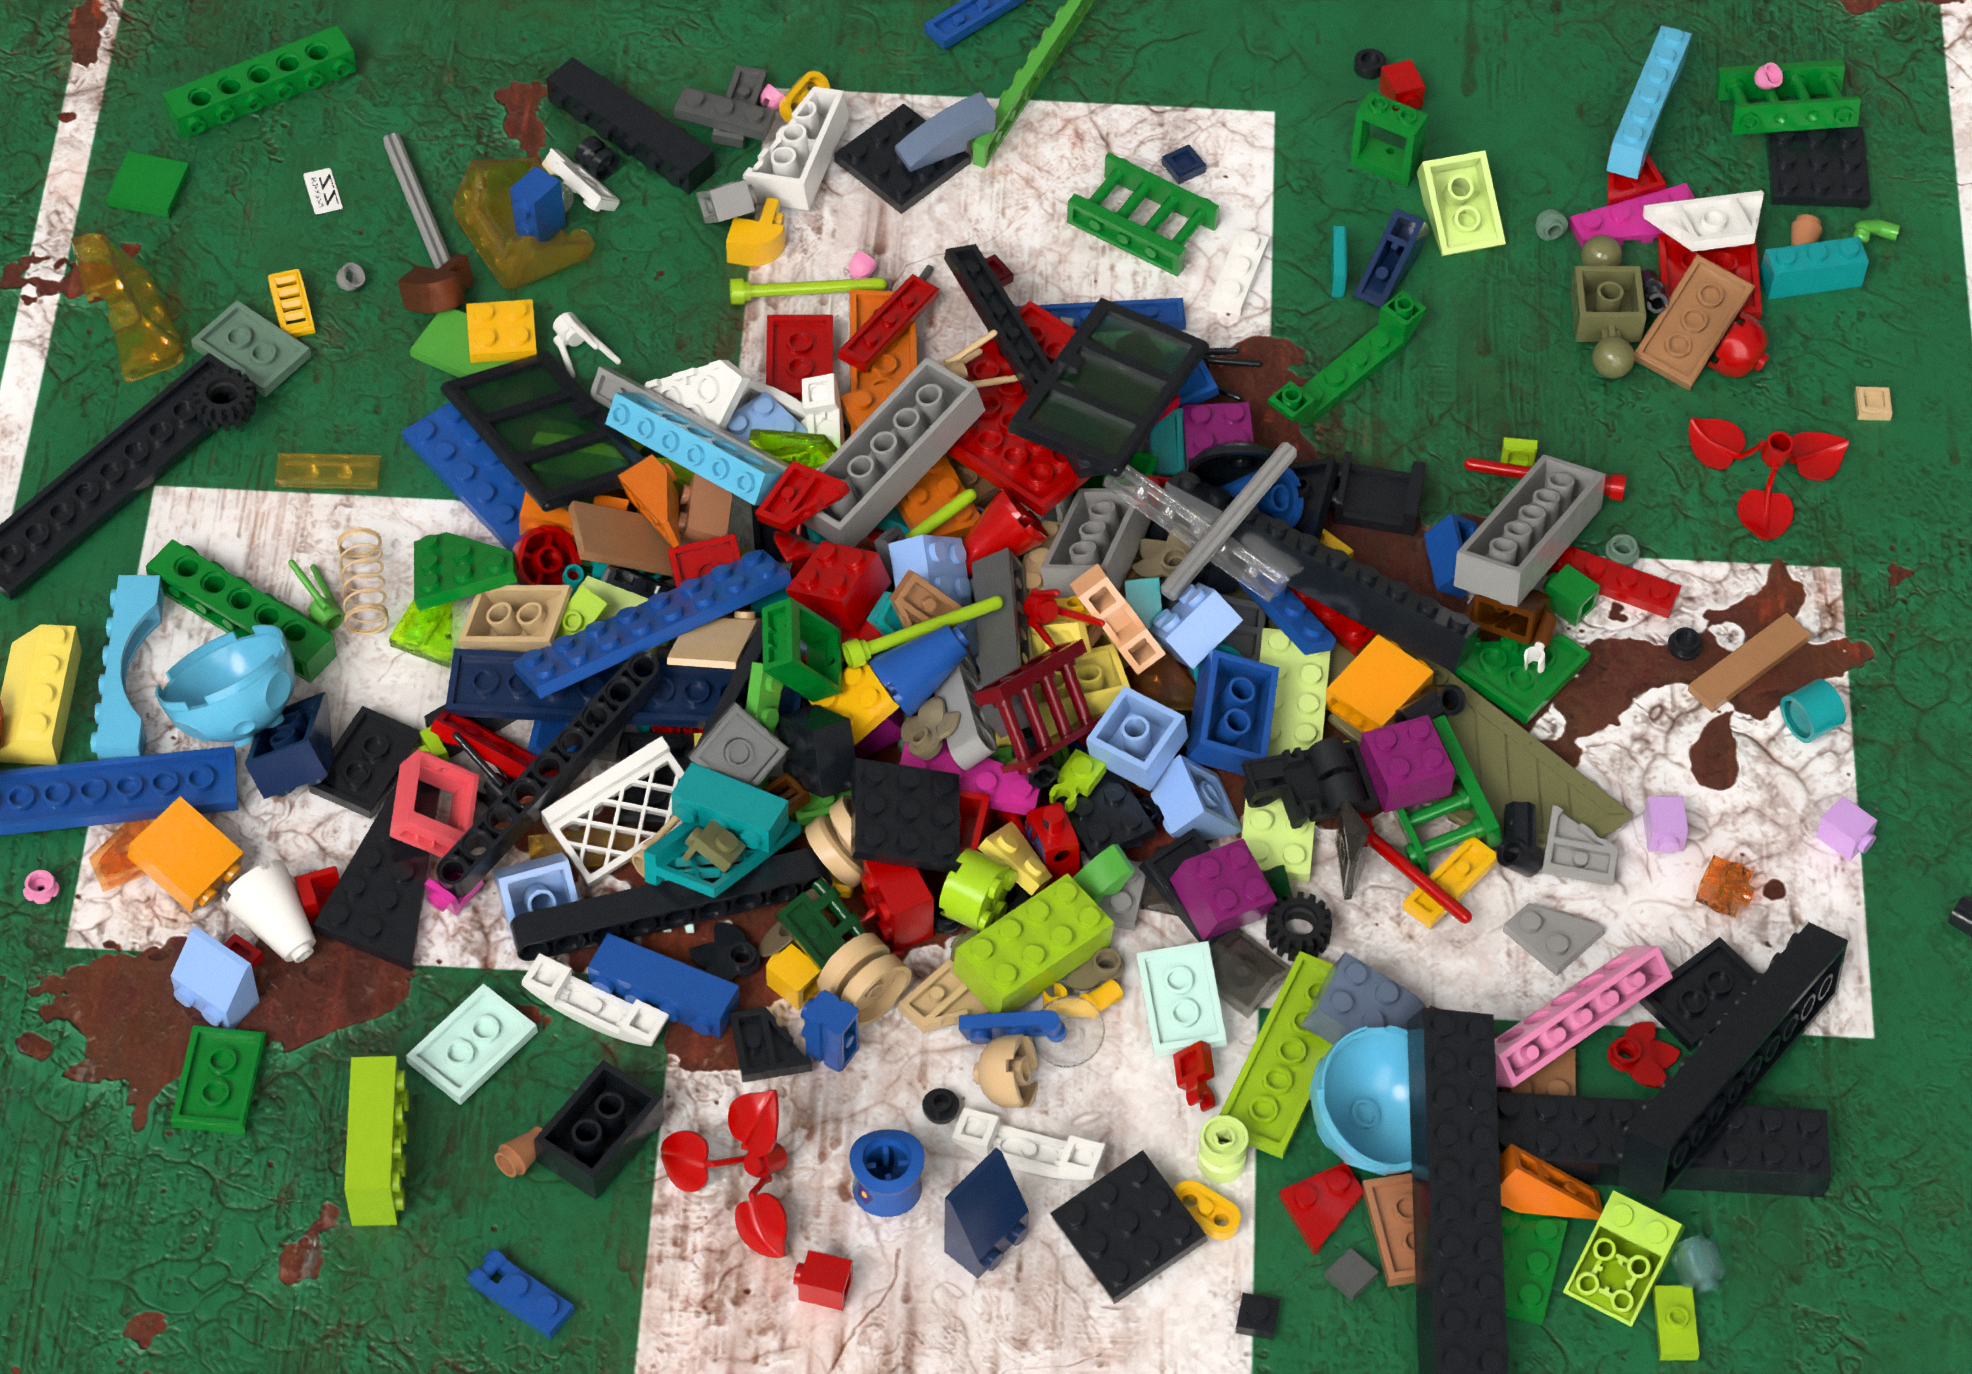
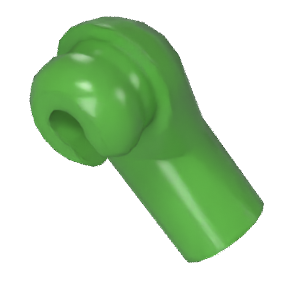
M1880 219L1861 220L1854 225L1855 231L1852 237L1859 236L1862 243H1867L1871 234L1896 241L1900 225Z

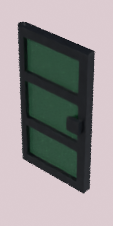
M1101 297L1011 418L1008 432L1106 474L1119 477L1206 354L1209 344L1205 340Z
M549 351L447 381L441 385L440 390L544 512L570 505L573 500L582 501L623 488L618 475L645 459L621 432L605 424L607 416Z

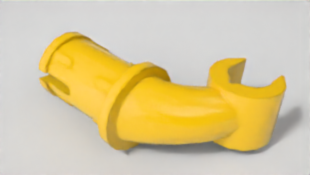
M1110 979L1088 994L1084 992L1078 998L1067 996V989L1063 985L1054 983V997H1050L1043 990V1009L1054 1011L1058 1015L1063 1013L1073 1017H1089L1095 1020L1099 1017L1101 1011L1122 1000L1123 992L1119 984Z

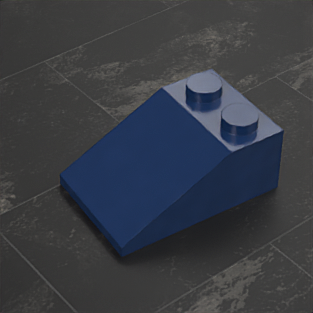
M325 692L285 706L282 711L285 719L282 723L273 728H265L255 734L245 766L264 799L275 795L283 797L291 793L296 787L307 783L309 785L318 784L328 776L333 761L329 703Z
M997 1147L945 1197L944 1252L977 1279L987 1270L993 1271L1001 1263L1004 1253L1012 1245L1018 1246L1029 1232V1210L1002 1151Z

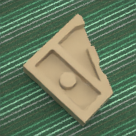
M950 958L898 1003V1011L923 1033L959 1024V1015L991 1014L953 972L954 962Z

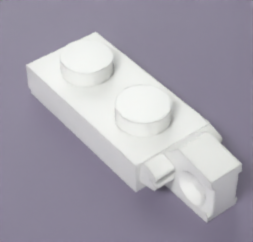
M552 148L549 150L550 152L542 162V165L550 175L560 176L564 180L562 184L570 191L579 193L584 198L583 203L590 209L597 212L600 210L615 212L620 200L580 164L573 163L560 150Z

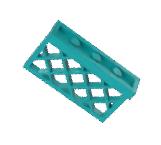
M789 820L770 853L759 849H744L735 860V862H742L731 865L724 873L716 866L697 868V865L712 864L699 852H696L688 862L682 859V856L689 848L684 842L694 829L699 826L694 823L683 822L644 850L645 882L657 886L667 879L715 898L800 835L801 824ZM686 866H691V868H692V869L679 870V869H681L682 867H686ZM720 877L714 883L703 880L708 878Z

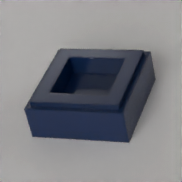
M1189 144L1162 156L1161 164L1178 184L1206 172V164Z

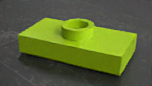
M581 584L567 604L554 641L561 636L573 635L582 631L592 622L601 621L611 605Z
M1654 1285L1653 1301L1659 1360H1698L1699 1344L1692 1285Z

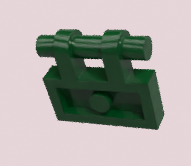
M823 877L812 885V888L820 896L815 902H812L806 893L802 892L774 916L820 972L836 951L846 944L842 936L848 931L853 937L869 933L860 923L863 919L856 911L853 913L840 899L841 893L835 886L831 888ZM827 906L841 921L835 928L821 913Z

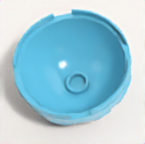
M274 625L252 626L255 634L237 638L234 631L229 632L198 647L174 664L166 672L170 681L163 690L160 684L157 685L155 691L161 708L174 725L187 735L201 741L234 742L236 747H242L252 742L255 734L265 728H273L282 723L285 719L282 711L294 692L296 674L291 649L280 628Z
M1391 1025L1375 1028L1361 1027L1337 1041L1317 1064L1309 1092L1316 1131L1325 1146L1340 1157L1344 1164L1382 1176L1409 1171L1412 1169L1407 1030Z

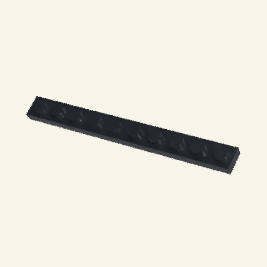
M972 244L946 249L945 262L988 332L992 330L997 331V335L993 337V340L1026 394L1029 395L1051 366L1049 360L978 246ZM1052 394L1047 395L1037 409V412L1048 428L1105 451L1077 405ZM1066 457L1079 479L1106 474Z

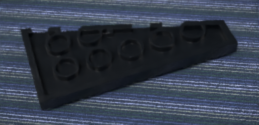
M418 780L414 811L435 820L441 789ZM396 783L315 920L313 929L315 933L412 971L430 853L389 836L397 787Z

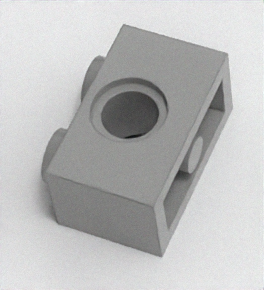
M746 179L732 181L696 192L705 224L721 222L755 211L754 204L757 203L756 194L751 184L748 185Z

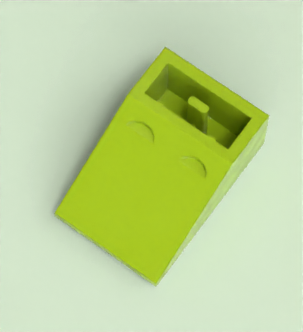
M1613 1190L1563 1293L1632 1327L1650 1296L1654 1285H1656L1685 1226Z

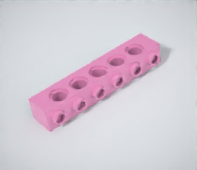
M1632 945L1495 1039L1496 1086L1515 1087L1672 979V974L1659 946Z

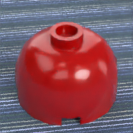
M1742 311L1740 317L1744 319L1743 322L1738 324L1734 321L1715 350L1717 352L1715 356L1718 357L1716 362L1714 363L1709 360L1706 365L1716 373L1728 378L1744 377L1752 369L1759 372L1769 357L1765 353L1768 335L1764 326L1745 311Z
M543 525L525 532L516 540L511 550L516 559L518 583L520 585H564L562 574L565 568L570 564H577L581 567L578 550H576L575 544L572 542L573 537L560 527ZM570 571L567 573L571 580H576L578 576L576 572Z

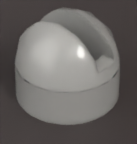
M355 263L345 264L338 270L336 275L338 286L346 291L358 289L365 281L363 269ZM347 272L350 273L348 280L346 279Z

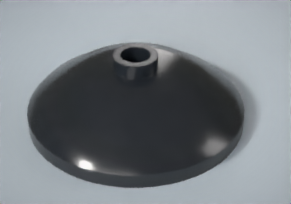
M1233 440L1208 447L1195 455L1188 463L1187 472L1197 475L1201 481L1213 487H1220L1260 469L1273 454L1274 450L1251 441Z

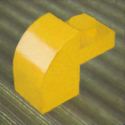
M766 198L759 221L733 218L726 240L727 263L744 266H762L776 260L785 249V215L780 213L779 199Z

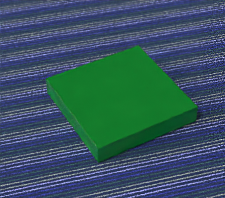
M127 151L106 197L107 205L169 218L189 175L190 165L188 162Z

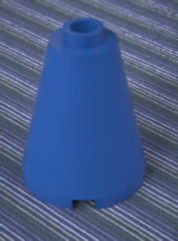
M1288 467L1256 504V507H1258L1259 511L1273 518L1286 521L1293 528L1301 518L1304 500L1303 497L1299 498L1297 487L1301 486L1292 469ZM1258 470L1218 488L1226 490L1230 496L1235 498Z
M947 624L875 655L869 660V664L883 685L891 692L897 704L910 717L918 712L920 707L968 654L965 646L970 642L958 626L951 629Z

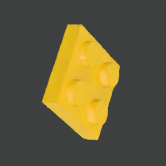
M533 299L466 304L470 363L519 360L537 354Z
M869 660L866 661L864 666L853 670L848 666L842 671V693L816 702L809 700L811 705H819L850 719L854 746L900 707L894 700L891 692L883 685L872 669Z

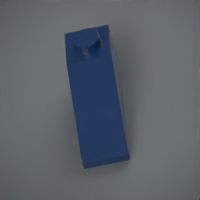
M1395 208L1353 294L1355 298L1378 308H1381L1391 299L1415 262L1430 232L1425 220Z

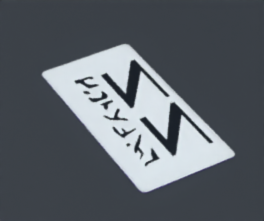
M330 168L303 174L315 215L343 209Z

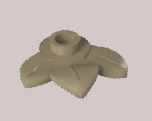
M1176 526L1170 532L1167 541L1141 539L1140 554L1142 560L1132 566V570L1141 578L1164 577L1167 579L1192 550L1194 545L1192 537L1184 528Z
M940 696L932 697L920 707L917 716L913 715L904 720L901 727V738L908 744V750L914 757L929 760L935 757L941 750L943 745L942 739L951 735L956 729L961 713L959 711L946 713L944 700Z
M1111 946L1095 952L1093 958L1068 974L1066 986L1078 991H1087L1095 988L1100 983H1106L1110 979L1118 981L1124 974V960L1117 951L1111 949ZM1106 966L1110 967L1111 969H1103L1102 967Z

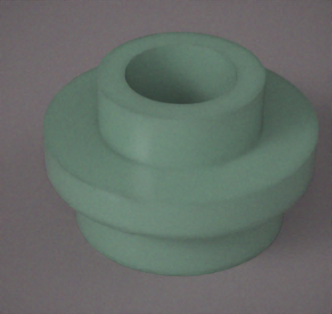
M1548 209L1537 217L1535 229L1541 239L1547 241L1555 240L1566 232L1568 221L1563 213L1554 209Z
M1616 535L1606 544L1605 556L1608 560L1625 566H1631L1639 558V546L1636 540L1629 535Z

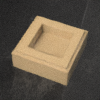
M1856 387L1854 397L1857 420L1891 421L1893 413L1889 387Z

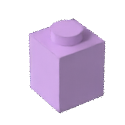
M1649 796L1643 814L1648 852L1668 854L1684 851L1688 835V825L1683 796Z
M1842 796L1822 816L1816 837L1851 861L1859 852L1866 853L1875 842L1876 836L1873 833L1878 820Z

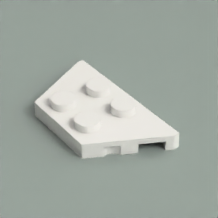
M1761 190L1644 205L1642 216L1692 252L1754 244L1764 193Z

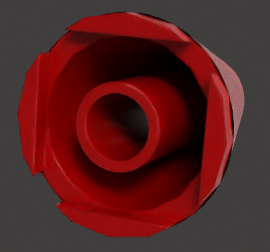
M1006 486L996 493L962 540L966 550L965 562L968 577L973 578L972 562L1007 547L1016 557H1019L1043 544L1048 539V532L1031 509L1027 511L1020 504L1015 493Z

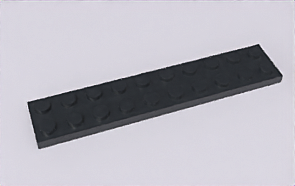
M210 353L205 355L1 523L0 593L10 601L13 600L215 430H213L212 424L207 428L203 425V420L199 421L197 418L192 390L193 387H196L195 382L197 379L203 381L202 374L208 372L211 376L213 375L212 369L218 368L219 373L224 372V367L228 366ZM253 385L254 393H255V397H256V396H257V390H256V387ZM225 394L216 397L212 402L226 404L232 402L237 397Z

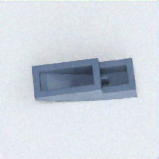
M981 92L976 93L949 106L925 121L895 146V151L909 172L966 151L967 141L995 131L996 112Z

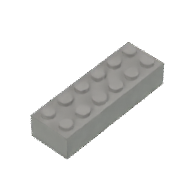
M926 357L818 470L847 482L850 489L849 493L802 523L832 543L856 548L984 413L985 408L977 387Z
M1543 454L1457 551L1454 587L1467 590L1471 594L1497 600L1504 605L1517 607L1602 508L1606 474Z

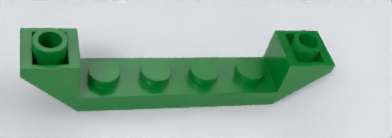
M1400 291L1380 308L1379 321L1375 328L1301 388L1290 380L1269 397L1267 403L1292 422L1313 424L1403 350L1426 314L1427 308L1405 291Z

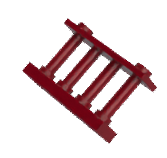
M1083 639L1058 644L973 693L977 707L992 703L994 708H998L1015 752L1016 758L1001 766L1003 774L1018 771L1019 775H1025L1039 769L1038 763L1076 739L1088 737L1104 715V713L1091 714L1074 669L1076 665L1075 659L1087 652ZM1055 670L1061 672L1078 717V721L1071 725L1053 680L1056 677ZM1033 683H1040L1058 733L1051 737L1032 690L1035 689ZM1013 695L1020 697L1037 745L1030 750L1012 706L1014 701Z

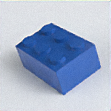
M1213 649L1202 661L1198 669L1186 758L1202 765L1245 776L1241 766L1244 761L1267 757L1279 667Z

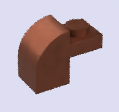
M458 253L438 269L416 266L398 280L404 310L420 313L443 312L461 305L466 301L464 292L474 284L468 256Z

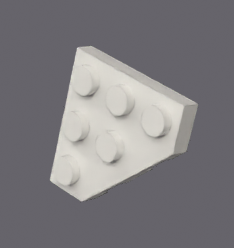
M718 360L699 368H691L674 373L666 378L648 381L644 386L717 426L726 429L751 378L730 361Z

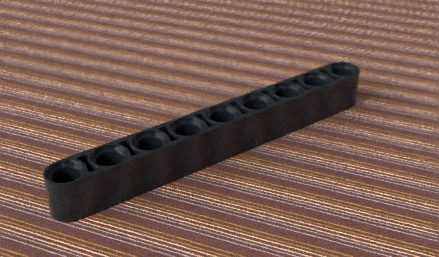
M643 651L634 654L445 854L436 867L440 886L453 894L457 899L466 896L541 817V811L557 800L655 695L662 685V675L659 661L654 654ZM648 670L652 672V674L646 677L638 676L641 671ZM621 695L629 697L623 702L614 701L616 697ZM594 721H605V724L600 727L590 726ZM574 745L582 747L577 752L567 751L568 748ZM548 771L558 772V774L554 777H543V775ZM523 797H534L530 803L519 802ZM500 822L511 823L505 829L495 828ZM475 848H486V851L480 855L471 854ZM451 874H462L461 878L456 881L446 880Z
M811 847L770 856L715 898L666 880L657 886L652 884L523 913L512 919L510 928L519 959L533 961L539 953L546 957L599 946L607 933L625 940L793 901L802 892L812 889V885L821 877L825 879L830 887L833 881L830 871ZM720 877L708 878L703 880L714 883Z

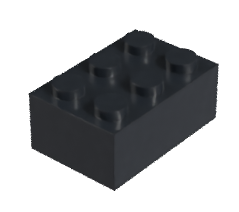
M602 1060L534 1139L536 1161L597 1200L664 1121L663 1097Z

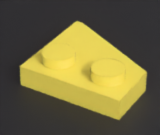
M1012 821L986 837L978 847L983 854L1010 865L1012 869L1018 871L1016 883L1031 896L1044 888L1053 877Z

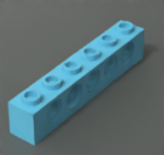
M615 392L605 422L606 425L754 506L762 504L785 472L780 467L642 393Z

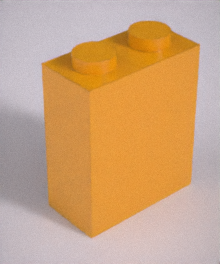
M1377 635L1326 689L1325 708L1361 733L1395 724V711L1420 696L1425 687L1433 684L1434 671L1424 661L1414 659L1405 653L1394 641H1387L1380 635Z
M179 796L130 843L127 857L185 909L192 913L199 905L203 908L209 905L218 894L216 889L224 881L228 884L231 883L241 873L243 869L241 862L244 852Z

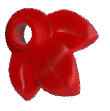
M1639 1022L1629 1026L1624 1037H1620L1610 1044L1607 1051V1060L1617 1071L1629 1073L1636 1083L1646 1087L1660 1088L1667 1078L1664 1071L1677 1061L1680 1050L1654 1039L1655 1025L1653 1022ZM1621 1054H1626V1055H1628L1631 1059H1625V1058H1622V1057L1619 1056V1055H1621Z

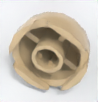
M1024 1034L1006 1035L990 1041L980 1054L979 1062H976L974 1065L973 1075L975 1083L980 1084L983 1094L992 1103L1000 1107H1031L1037 1095L1038 1082L1031 1083V1070H1038V1060L1031 1038L1023 1036Z

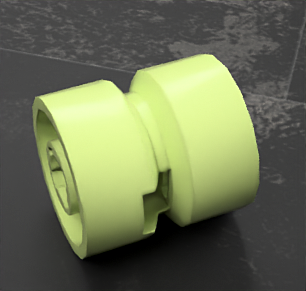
M1227 1115L1216 1116L1209 1119L1201 1129L1197 1157L1198 1168L1202 1175L1210 1181L1229 1183L1236 1180L1244 1171L1249 1138L1246 1127L1238 1119Z

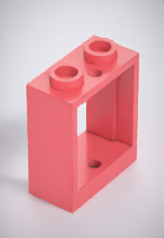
M417 749L399 767L389 836L443 858L473 826L479 775L461 765L452 764L436 757L430 752ZM418 780L453 794L448 825L414 811Z

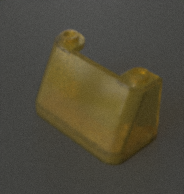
M536 157L471 160L453 202L456 220L499 284L507 290L519 289L583 262L589 258L595 246V242L585 229H574L567 236L562 228L547 242H538L534 235L522 236V238L517 235L510 188L535 166L544 170Z
M88 233L72 238L71 242L82 290L87 301L94 300V297H100L107 302L109 308L113 307L109 312L108 318L117 346L120 372L125 383L127 384L179 365L184 359L182 341L146 268L100 233Z

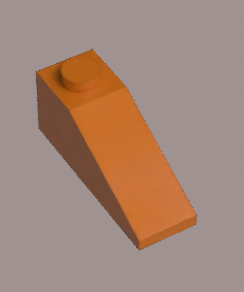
M652 454L619 474L618 478L629 501L664 539L675 548L679 545V494L673 484V481L677 480L667 462L661 464Z
M1512 1143L1499 1155L1501 1206L1504 1205L1517 1213L1599 1220L1603 1209L1597 1189Z

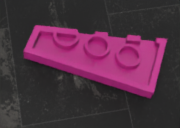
M1684 183L1569 217L1568 226L1581 248L1587 240L1596 235H1608L1614 238L1620 245H1623L1624 241L1627 240L1640 241V244L1653 243L1654 238H1658V233H1666L1643 218L1644 205L1696 198L1688 185Z
M942 739L943 745L939 753L929 760L914 757L908 750V744H904L899 765L959 774V790L989 794L991 809L1027 815V812L1037 808L1041 788L1037 789L1036 786L1029 785L1025 775H1019L1018 771L1003 774L1001 766L1004 764L987 757L971 769L964 770L954 761L945 739Z

